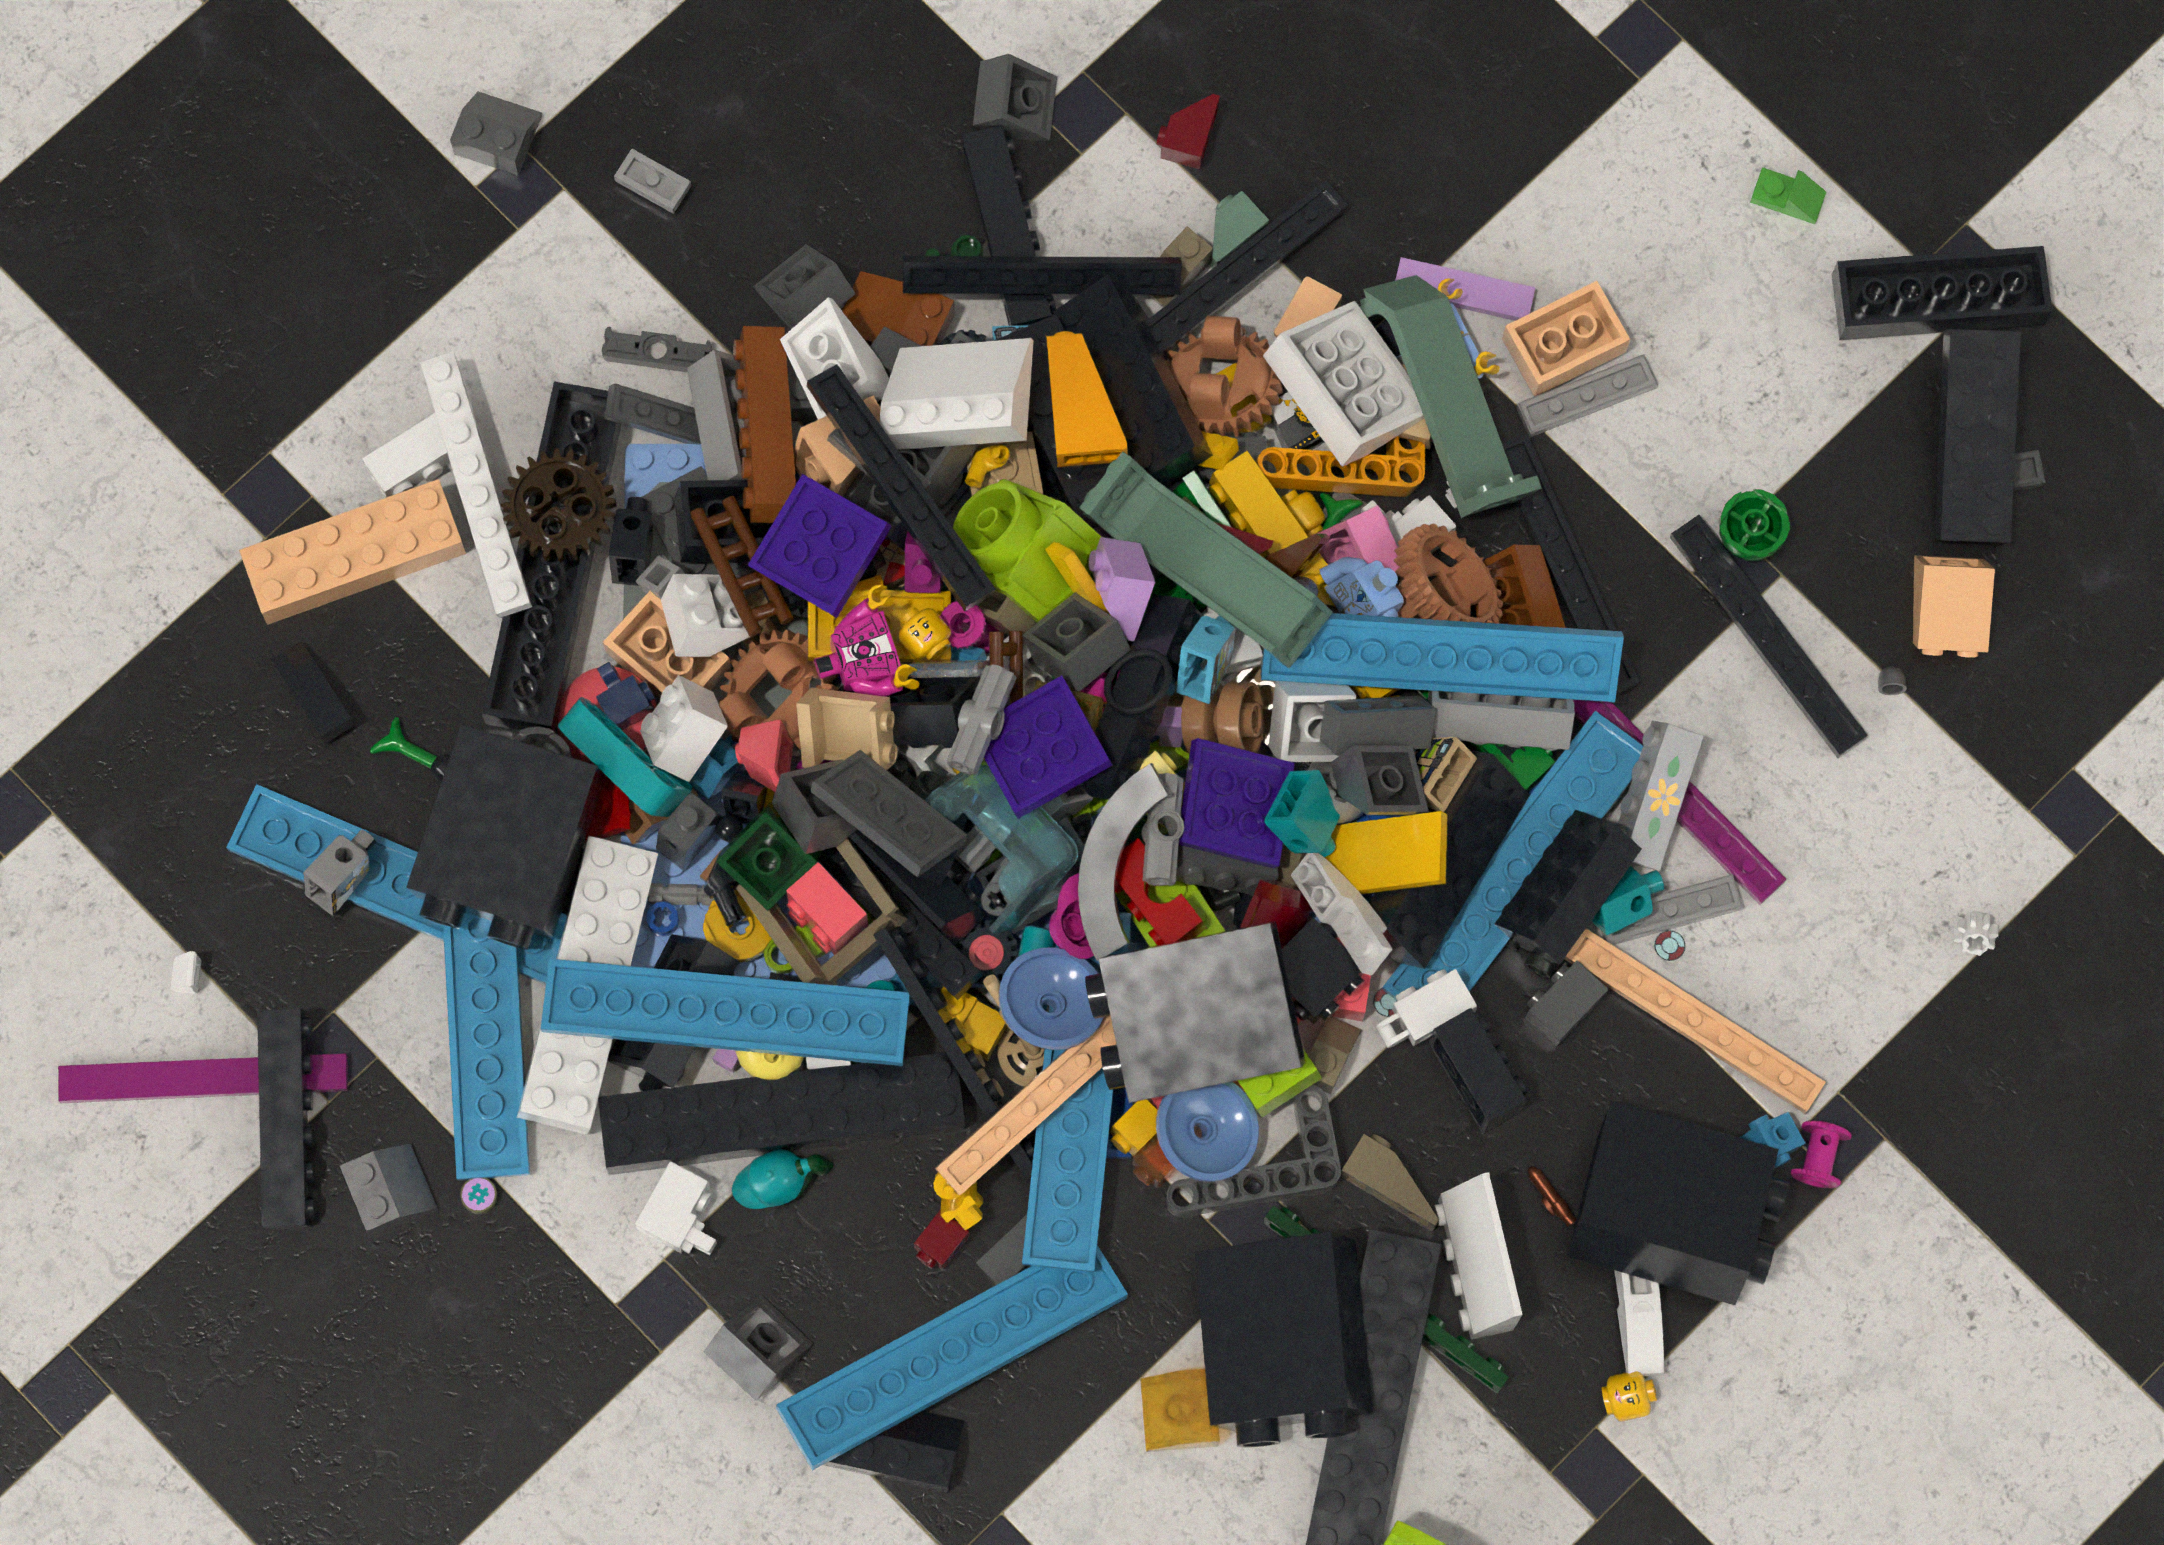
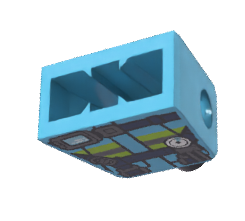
M1202 616L1181 646L1176 692L1210 704L1227 671L1233 653L1236 629L1221 616H1218L1216 619ZM1204 660H1207V664L1205 668L1202 670L1200 664Z

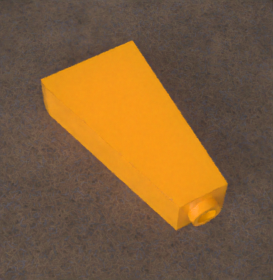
M1062 331L1054 334V336H1046L1057 467L1111 463L1122 452L1128 455L1126 438L1083 335Z

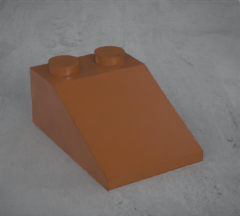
M860 271L852 288L855 295L848 299L846 305L842 308V312L869 346L872 345L884 326L920 346L939 345L955 315L954 300L934 293H903L902 281Z

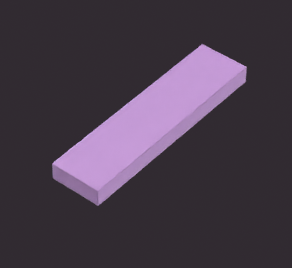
M1401 257L1396 280L1417 275L1438 290L1439 283L1442 280L1448 278L1455 279L1449 284L1448 292L1451 295L1456 289L1462 288L1463 293L1460 298L1449 299L1450 304L1453 303L1457 308L1514 321L1530 314L1535 287Z

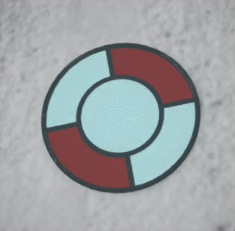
M1672 930L1664 931L1655 940V951L1664 960H1677L1685 951V941L1678 932Z
M1382 988L1379 989L1374 995V1008L1382 1016L1390 1017L1394 1015L1392 1007L1393 1003L1397 1002V1000L1383 991Z

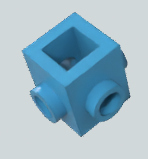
M1789 1112L1771 1120L1768 1115H1764L1748 1124L1751 1130L1740 1137L1779 1149L1774 1169L1790 1161L1789 1155L1806 1144Z

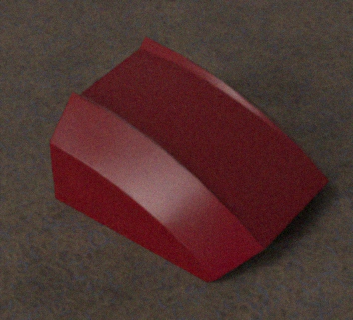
M1260 879L1240 928L1276 921L1281 947L1283 948L1305 926L1308 916L1313 909L1298 887L1283 880Z

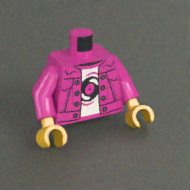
M873 586L869 590L868 598L854 607L835 627L834 633L830 637L832 654L814 658L816 671L820 679L839 674L846 691L885 697L901 691L903 686L911 690L918 688L919 681L915 679L907 680L909 674L916 672L917 669L907 664H900L884 612H878V607H890L894 603V598L889 596L882 601L880 600V594L887 589V586Z

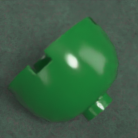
M1753 489V491L1735 494L1725 504L1719 518V534L1725 548L1734 556L1746 561H1760L1774 555L1783 546L1790 530V522L1784 503L1774 494L1762 489Z

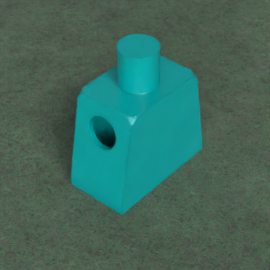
M1319 770L1290 771L1264 820L1265 824L1293 853H1320L1323 857H1326L1336 848L1331 834L1340 819V815L1334 807L1329 789Z
M1630 866L1591 921L1607 936L1650 915L1653 911L1651 894L1664 890V883L1660 873L1655 870L1640 875Z

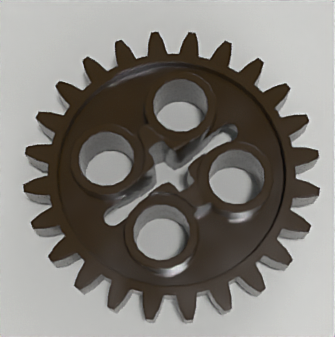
M555 448L553 458L548 459L544 451L540 452L541 461L536 462L530 456L527 457L529 468L526 470L517 465L516 470L520 477H508L507 479L513 490L506 489L502 491L503 497L510 501L501 504L502 512L510 513L503 518L506 526H513L509 530L510 537L517 538L521 536L518 541L520 549L530 544V554L532 557L542 550L544 560L547 562L552 553L557 554L560 563H563L565 553H570L571 557L577 560V550L580 548L589 555L591 553L589 547L591 541L597 545L602 544L601 538L598 535L599 532L610 534V528L605 521L615 520V514L607 510L617 507L616 499L609 497L615 493L613 485H604L609 480L608 474L605 472L597 475L600 469L598 462L587 466L588 458L586 454H583L576 461L574 452L571 449L567 453L566 458L561 457L558 448ZM563 476H569L574 479L573 483L567 488L558 487L556 485L557 480ZM580 489H586L585 493L577 494ZM538 494L544 498L542 503L537 506L526 504L527 498L531 495ZM559 501L560 504L565 505V508L559 510L558 507L553 506V503ZM580 505L592 507V511L586 516H577L574 513L575 509ZM540 517L539 521L532 522L533 518ZM551 523L562 525L561 531L554 535L546 534L544 529Z

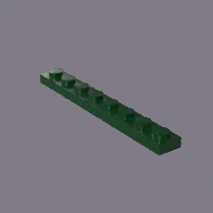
M1273 1205L1263 1221V1224L1283 1238L1321 1233L1314 1228L1308 1231L1298 1224L1299 1217L1285 1207L1279 1210ZM1359 1268V1278H1360V1276H1361V1271H1362V1269H1360V1268ZM1428 1314L1422 1340L1498 1394L1509 1378L1504 1374L1505 1367L1491 1357H1487L1486 1360L1474 1352L1476 1347L1473 1343L1461 1335L1455 1338L1445 1331L1447 1326L1443 1321L1432 1314Z

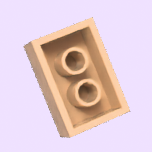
M1598 281L1506 325L1502 337L1505 346L1534 397L1626 353L1630 342L1627 332Z
M651 591L643 597L603 641L605 652L625 670L634 673L643 681L646 680L658 698H661L663 690L668 685H672L678 675L711 691L724 677V672H729L731 669L730 658L722 651L710 657H676L661 599Z

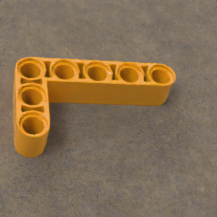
M1396 436L1386 443V455L1368 454L1343 467L1331 451L1279 447L1264 449L1255 462L1273 488L1406 497L1412 494L1424 479L1425 444L1420 441L1404 438L1412 445V449H1405L1399 443V438L1403 437ZM1262 461L1272 463L1276 468V473L1267 472L1262 465ZM1296 464H1303L1308 467L1310 475H1302L1298 471ZM1331 467L1340 468L1344 473V478H1338L1333 475ZM1365 469L1375 471L1378 475V480L1368 478L1365 474ZM1399 471L1408 473L1412 478V483L1404 482L1399 476Z

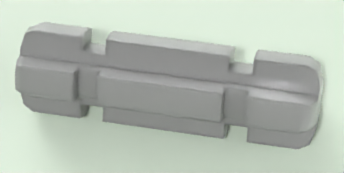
M651 883L648 893V901L651 904L668 901L671 905H697V902H702V905L710 906L714 898L710 899L709 896H706L703 890L704 885H702V888H698L696 884H669L668 887H664L661 883Z

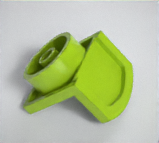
M1001 479L998 483L982 488L968 499L954 521L953 529L996 588L995 591L1006 595L1036 623L1074 594L1045 551L1053 542H1058L1073 550L1090 577L1093 578V573L1089 570L1088 566L1091 552L1097 549L1101 536L1061 501L1009 480Z

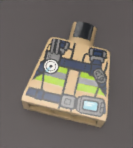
M1457 737L1432 738L1430 749H1416V752H1414L1427 807L1435 811L1445 812L1477 760L1475 755Z

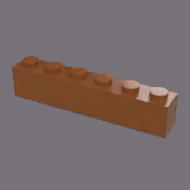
M743 326L740 340H734L733 357L734 360H739L740 369H736L735 387L736 390L742 391V398H738L737 416L738 419L744 420V428H740L739 446L740 449L746 450V457L742 458L741 476L742 479H748V487L744 488L743 505L744 509H750V523H773L796 485L787 354L780 341L785 335V327Z

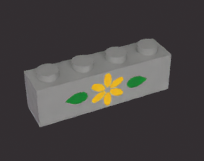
M1653 720L1650 727L1645 731L1643 748L1639 761L1635 763L1632 769V782L1628 794L1622 800L1621 815L1617 824L1622 831L1642 848L1632 864L1660 871L1704 736L1669 723Z

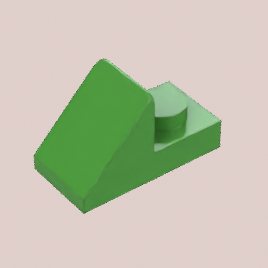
M1762 167L1750 203L1815 224L1826 191L1800 170L1797 171L1795 178Z

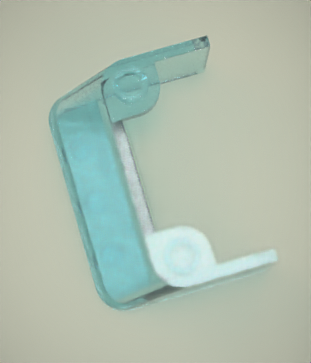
M985 759L982 760L977 774L968 775L960 772L932 791L924 800L951 822L964 813L1008 859L1009 864L1002 870L999 876V888L1011 904L989 927L993 934L1018 928L1077 861L1078 848L1076 843L1042 806L1019 819L1016 817Z

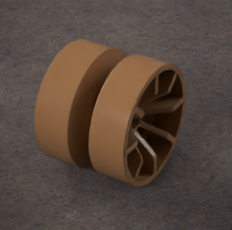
M1228 682L1225 686L1220 683L1210 704L1184 696L1181 728L1184 745L1188 753L1190 754L1191 741L1196 738L1257 753L1264 731V704L1259 687L1253 682Z

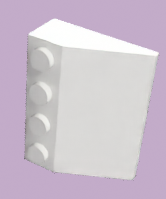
M1355 301L1280 333L1263 355L1342 467L1370 454L1424 419L1408 373Z
M1031 338L900 348L881 401L879 424L897 450L1026 441L1033 340Z
M1488 1172L1441 1193L1438 1199L1439 1204L1434 1205V1212L1439 1219L1437 1224L1438 1226L1444 1225L1447 1239L1442 1240L1446 1261H1453L1455 1274L1450 1275L1453 1293L1455 1296H1461L1464 1308L1458 1311L1460 1324L1463 1332L1469 1330L1471 1339L1513 1331L1523 1315Z

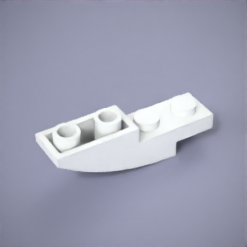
M1307 853L1293 871L1291 877L1320 922L1328 923L1333 927L1360 971L1364 974L1373 975L1393 950L1383 935L1387 927L1368 901L1340 871L1320 853Z
M1615 1271L1619 1298L1617 1314L1626 1373L1638 1371L1643 1376L1663 1375L1664 1350L1659 1283Z

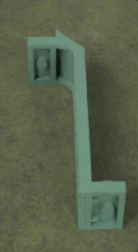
M1417 275L1363 289L1366 298L1360 300V308L1368 320L1374 321L1385 318L1390 324L1461 518L1507 503L1516 502L1542 489L1537 475L1523 479L1522 474L1513 475L1448 297Z
M1124 452L1110 463L1106 474L1086 494L1084 502L1079 507L1084 515L1116 540L1141 543L1148 564L1261 645L1289 669L1333 613L1315 594L1171 492Z

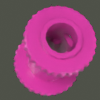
M957 601L952 602L945 607L940 615L951 629L949 641L951 643L950 646L953 648L963 649L975 646L984 649L985 654L989 653V632L1000 631L985 622V614L982 613L983 610L977 605L964 612Z
M1803 1122L1802 1129L1811 1133L1804 1167L1803 1169H1792V1177L1814 1187H1839L1841 1184L1840 1179L1831 1176L1839 1140H1850L1851 1133L1847 1129L1829 1122ZM1820 1140H1825L1827 1145L1822 1144Z

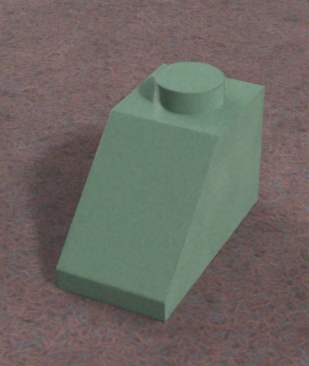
M1240 191L1234 197L1232 195L1226 196L1216 207L1211 269L1269 225V219L1243 191Z

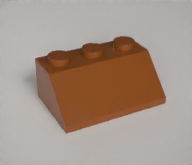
M1514 544L1483 560L1487 568H1492L1490 575L1498 580L1495 588L1499 589L1502 593L1499 599L1503 601V606L1501 607L1503 615L1499 618V624L1566 628L1540 545ZM1479 604L1473 605L1476 612V616L1482 617L1478 616Z

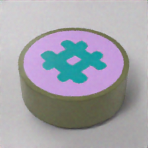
M476 1178L469 1179L464 1183L461 1188L460 1197L468 1211L474 1214H484L495 1206L498 1194L494 1184L489 1179Z

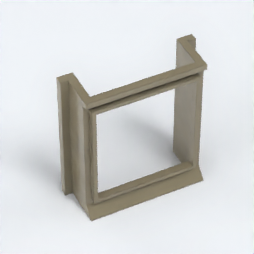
M848 837L836 848L883 914L823 965L817 960L778 903L767 911L741 885L736 887L804 983L834 984L879 945L873 936L879 926L891 920L894 926L897 927L908 920Z

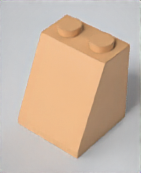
M874 396L864 399V403L878 423H880L881 406H879ZM826 416L800 428L794 447L795 469L800 477L804 474L843 497L861 470L827 441L829 434L836 428Z
M1914 556L1913 644L1918 649H1922V654L1940 656L1943 655V650L1957 651V655L1961 657H1978V652H1988L1995 568L1985 559Z

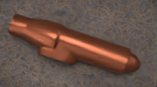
M1534 1166L1529 1167L1528 1178L1543 1196L1541 1199L1542 1203L1552 1216L1556 1215L1567 1227H1570L1576 1222V1218L1573 1216L1566 1201L1561 1198L1540 1169Z

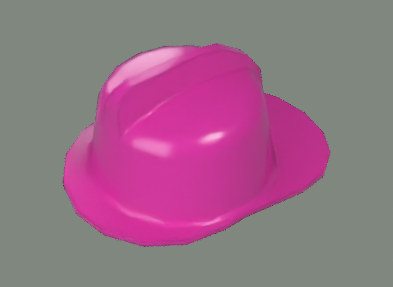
M1079 873L1069 877L1061 888L1057 909L1050 918L1049 931L1054 943L1060 949H1064L1069 955L1078 959H1089L1094 954L1088 944L1082 925L1078 896Z

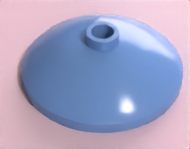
M1039 948L1022 954L1009 965L1000 983L998 994L999 1006L1004 1020L1016 1035L1040 1048L1061 1050L1072 1048L1085 1042L1098 1030L1104 1018L1094 1019L1085 983L1086 976L1098 974V972L1085 959L1073 957L1060 948ZM1043 1006H1051L1054 1012H1046Z
M1228 1082L1165 1095L1157 1112L1156 1132L1165 1157L1179 1172L1195 1180L1215 1182L1232 1177L1249 1163L1257 1147L1259 1124L1254 1106L1246 1093L1234 1082ZM1195 1126H1198L1201 1129V1137L1195 1135Z

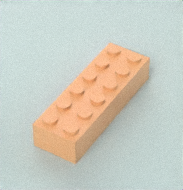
M439 479L239 550L259 608L267 625L466 554Z

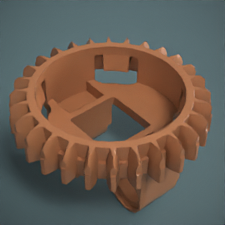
M1207 316L1204 328L1201 329L1200 338L1196 339L1190 333L1188 334L1190 343L1186 345L1179 341L1177 343L1178 352L1167 351L1170 361L1167 360L1166 363L1183 397L1188 401V407L1200 431L1212 434L1219 433L1222 436H1225V433L1233 432L1238 437L1239 429L1245 427L1251 432L1250 423L1255 421L1262 424L1261 414L1272 415L1271 405L1279 404L1278 395L1283 393L1282 382L1263 357L1269 348L1268 340L1265 338L1259 341L1257 332L1247 337L1246 329L1241 326L1240 319L1237 317ZM1202 359L1238 360L1232 387L1229 386L1226 375L1199 373ZM1255 395L1257 403L1254 406L1252 403H1249L1246 407L1237 411V416L1232 418L1231 407L1245 397Z
M1432 523L1416 527L1398 541L1399 546L1394 550L1398 556L1394 559V562L1400 567L1395 570V573L1400 576L1397 588L1404 599V603L1398 612L1399 617L1499 624V618L1503 615L1501 610L1503 601L1499 599L1502 594L1501 591L1495 588L1498 580L1491 577L1490 572L1492 568L1485 566L1483 563L1484 557L1480 558L1475 553L1476 547H1469L1466 544V538L1459 539L1456 531L1448 532L1446 526L1438 527L1437 524ZM1435 547H1439L1442 552L1458 562L1449 567L1435 558L1430 551ZM1430 576H1437L1432 581H1429L1428 577ZM1479 604L1478 616L1482 617H1470V606Z
M772 630L771 636L764 633L760 634V643L752 639L748 640L749 651L739 648L738 652L741 657L739 661L730 660L734 670L733 672H724L723 674L730 682L729 685L720 686L721 690L727 692V697L719 700V707L728 725L726 730L733 735L731 739L738 743L742 727L781 719L794 744L792 757H799L801 747L796 703L809 690L812 678L821 680V685H816V688L837 691L839 687L832 685V681L838 678L839 675L823 679L819 678L814 661H808V637L806 635L795 634L789 630H785L784 633ZM768 672H770L782 688L792 691L769 718L749 694Z

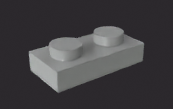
M634 149L630 150L614 175L617 183L673 214L691 188V181Z

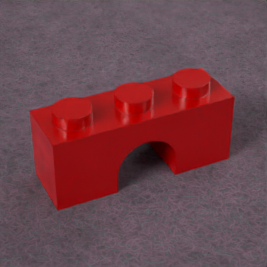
M1137 838L1123 849L1116 875L1115 892L1119 894L1124 890L1131 899V902L1126 906L1139 922L1145 918L1153 929L1148 934L1156 945L1195 938L1206 930L1207 927L1182 894L1163 904L1155 903L1149 899L1151 885L1142 881L1145 846Z

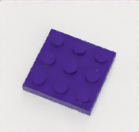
M802 474L748 566L837 618L892 526Z
M1062 675L1003 709L1005 720L1002 731L997 739H991L984 756L986 763L1018 819L1112 766L1111 761Z
M1199 738L1192 740L1181 807L1184 831L1179 837L1178 845L1270 868L1279 867L1283 842L1271 831L1264 820L1290 771L1294 770V763Z

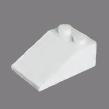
M828 297L780 339L818 420L827 415L806 387L807 381L838 364L862 400L874 396L878 402L883 398L889 377L880 359L832 298Z

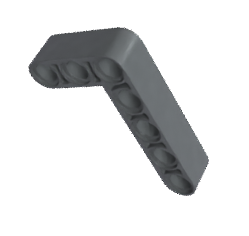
M1311 1085L1297 1094L1295 1098L1294 1113L1303 1159L1245 1168L1232 1177L1215 1182H1204L1192 1178L1175 1181L1169 1186L1166 1195L1168 1211L1177 1217H1190L1332 1191L1338 1184L1341 1166L1326 1093L1320 1087ZM1308 1096L1314 1097L1319 1101L1320 1108L1315 1112H1308L1302 1107L1301 1100ZM1314 1131L1322 1132L1327 1138V1143L1324 1146L1315 1147L1309 1143L1307 1136ZM1326 1166L1332 1170L1334 1178L1328 1182H1321L1315 1177L1314 1170L1317 1167ZM1291 1172L1298 1178V1184L1293 1188H1285L1280 1184L1279 1176L1282 1173ZM1255 1178L1262 1183L1263 1190L1258 1194L1247 1193L1243 1183L1247 1179ZM1220 1184L1226 1188L1228 1195L1225 1199L1217 1201L1209 1196L1208 1189L1212 1185ZM1177 1191H1186L1191 1195L1192 1202L1188 1206L1180 1207L1173 1202L1172 1196Z

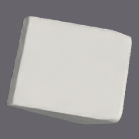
M189 951L175 957L171 981L172 992L197 994L201 959L196 952Z

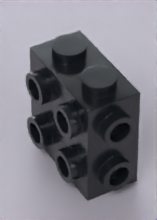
M1314 918L1282 948L1296 1017L1303 1022L1308 1019L1313 1025L1320 1018L1324 1021L1328 1020L1339 1008L1336 1002L1345 992L1351 996L1365 981L1361 978L1364 973L1360 971L1347 949L1336 940L1338 935L1328 923H1319Z

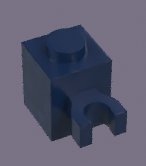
M610 662L597 668L608 690L597 695L596 698L605 714L621 730L654 711L655 708L651 701L656 699L646 680L640 683L636 677L631 675L622 681L617 670Z

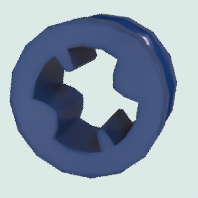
M657 902L647 911V924L655 935L669 936L678 928V912L670 903ZM659 911H662L663 915L665 911L671 913L669 915L670 925L664 927L663 924H661V927L655 925L657 922L655 914Z

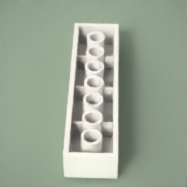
M588 836L556 959L631 966L658 853ZM540 1022L517 1118L587 1135L591 1128L612 1039L541 1032Z

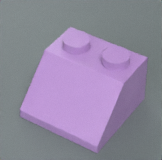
M1100 537L1097 549L1093 550L1090 554L1089 570L1093 573L1096 581V590L1100 592L1104 606L1110 615L1118 620L1126 639L1135 641L1155 584L1154 577L1141 543Z

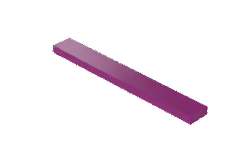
M1573 699L1574 717L1582 726L1597 711L1643 745L1644 734L1612 702ZM1689 781L1676 821L1729 875L1733 874L1734 880L1761 905L1786 881V878Z
M347 1054L312 1055L313 1071L312 1074L307 1075V1089H312L313 1093L348 1091ZM258 1057L58 1066V1101L60 1103L259 1095Z

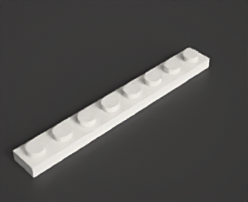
M452 351L420 362L495 613L498 618L531 608L532 604L513 541L509 534V528L503 521L505 515L501 509L500 498L457 357Z

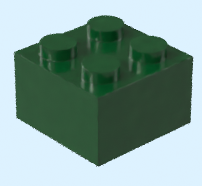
M770 802L721 851L716 862L768 911L786 894V890L818 862L822 851L805 854Z

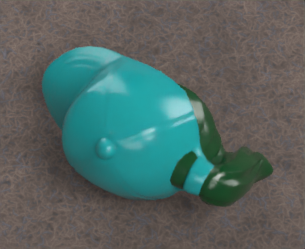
M783 1149L773 1150L755 1158L739 1172L732 1185V1194L739 1204L750 1209H763L783 1205L799 1197L804 1192L813 1174L823 1176L833 1168L834 1164L821 1154H813L808 1158H802L791 1151Z

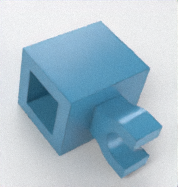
M731 735L725 740L721 737L689 781L708 800L723 789L741 765L736 758L735 749L732 748L734 741L731 739Z

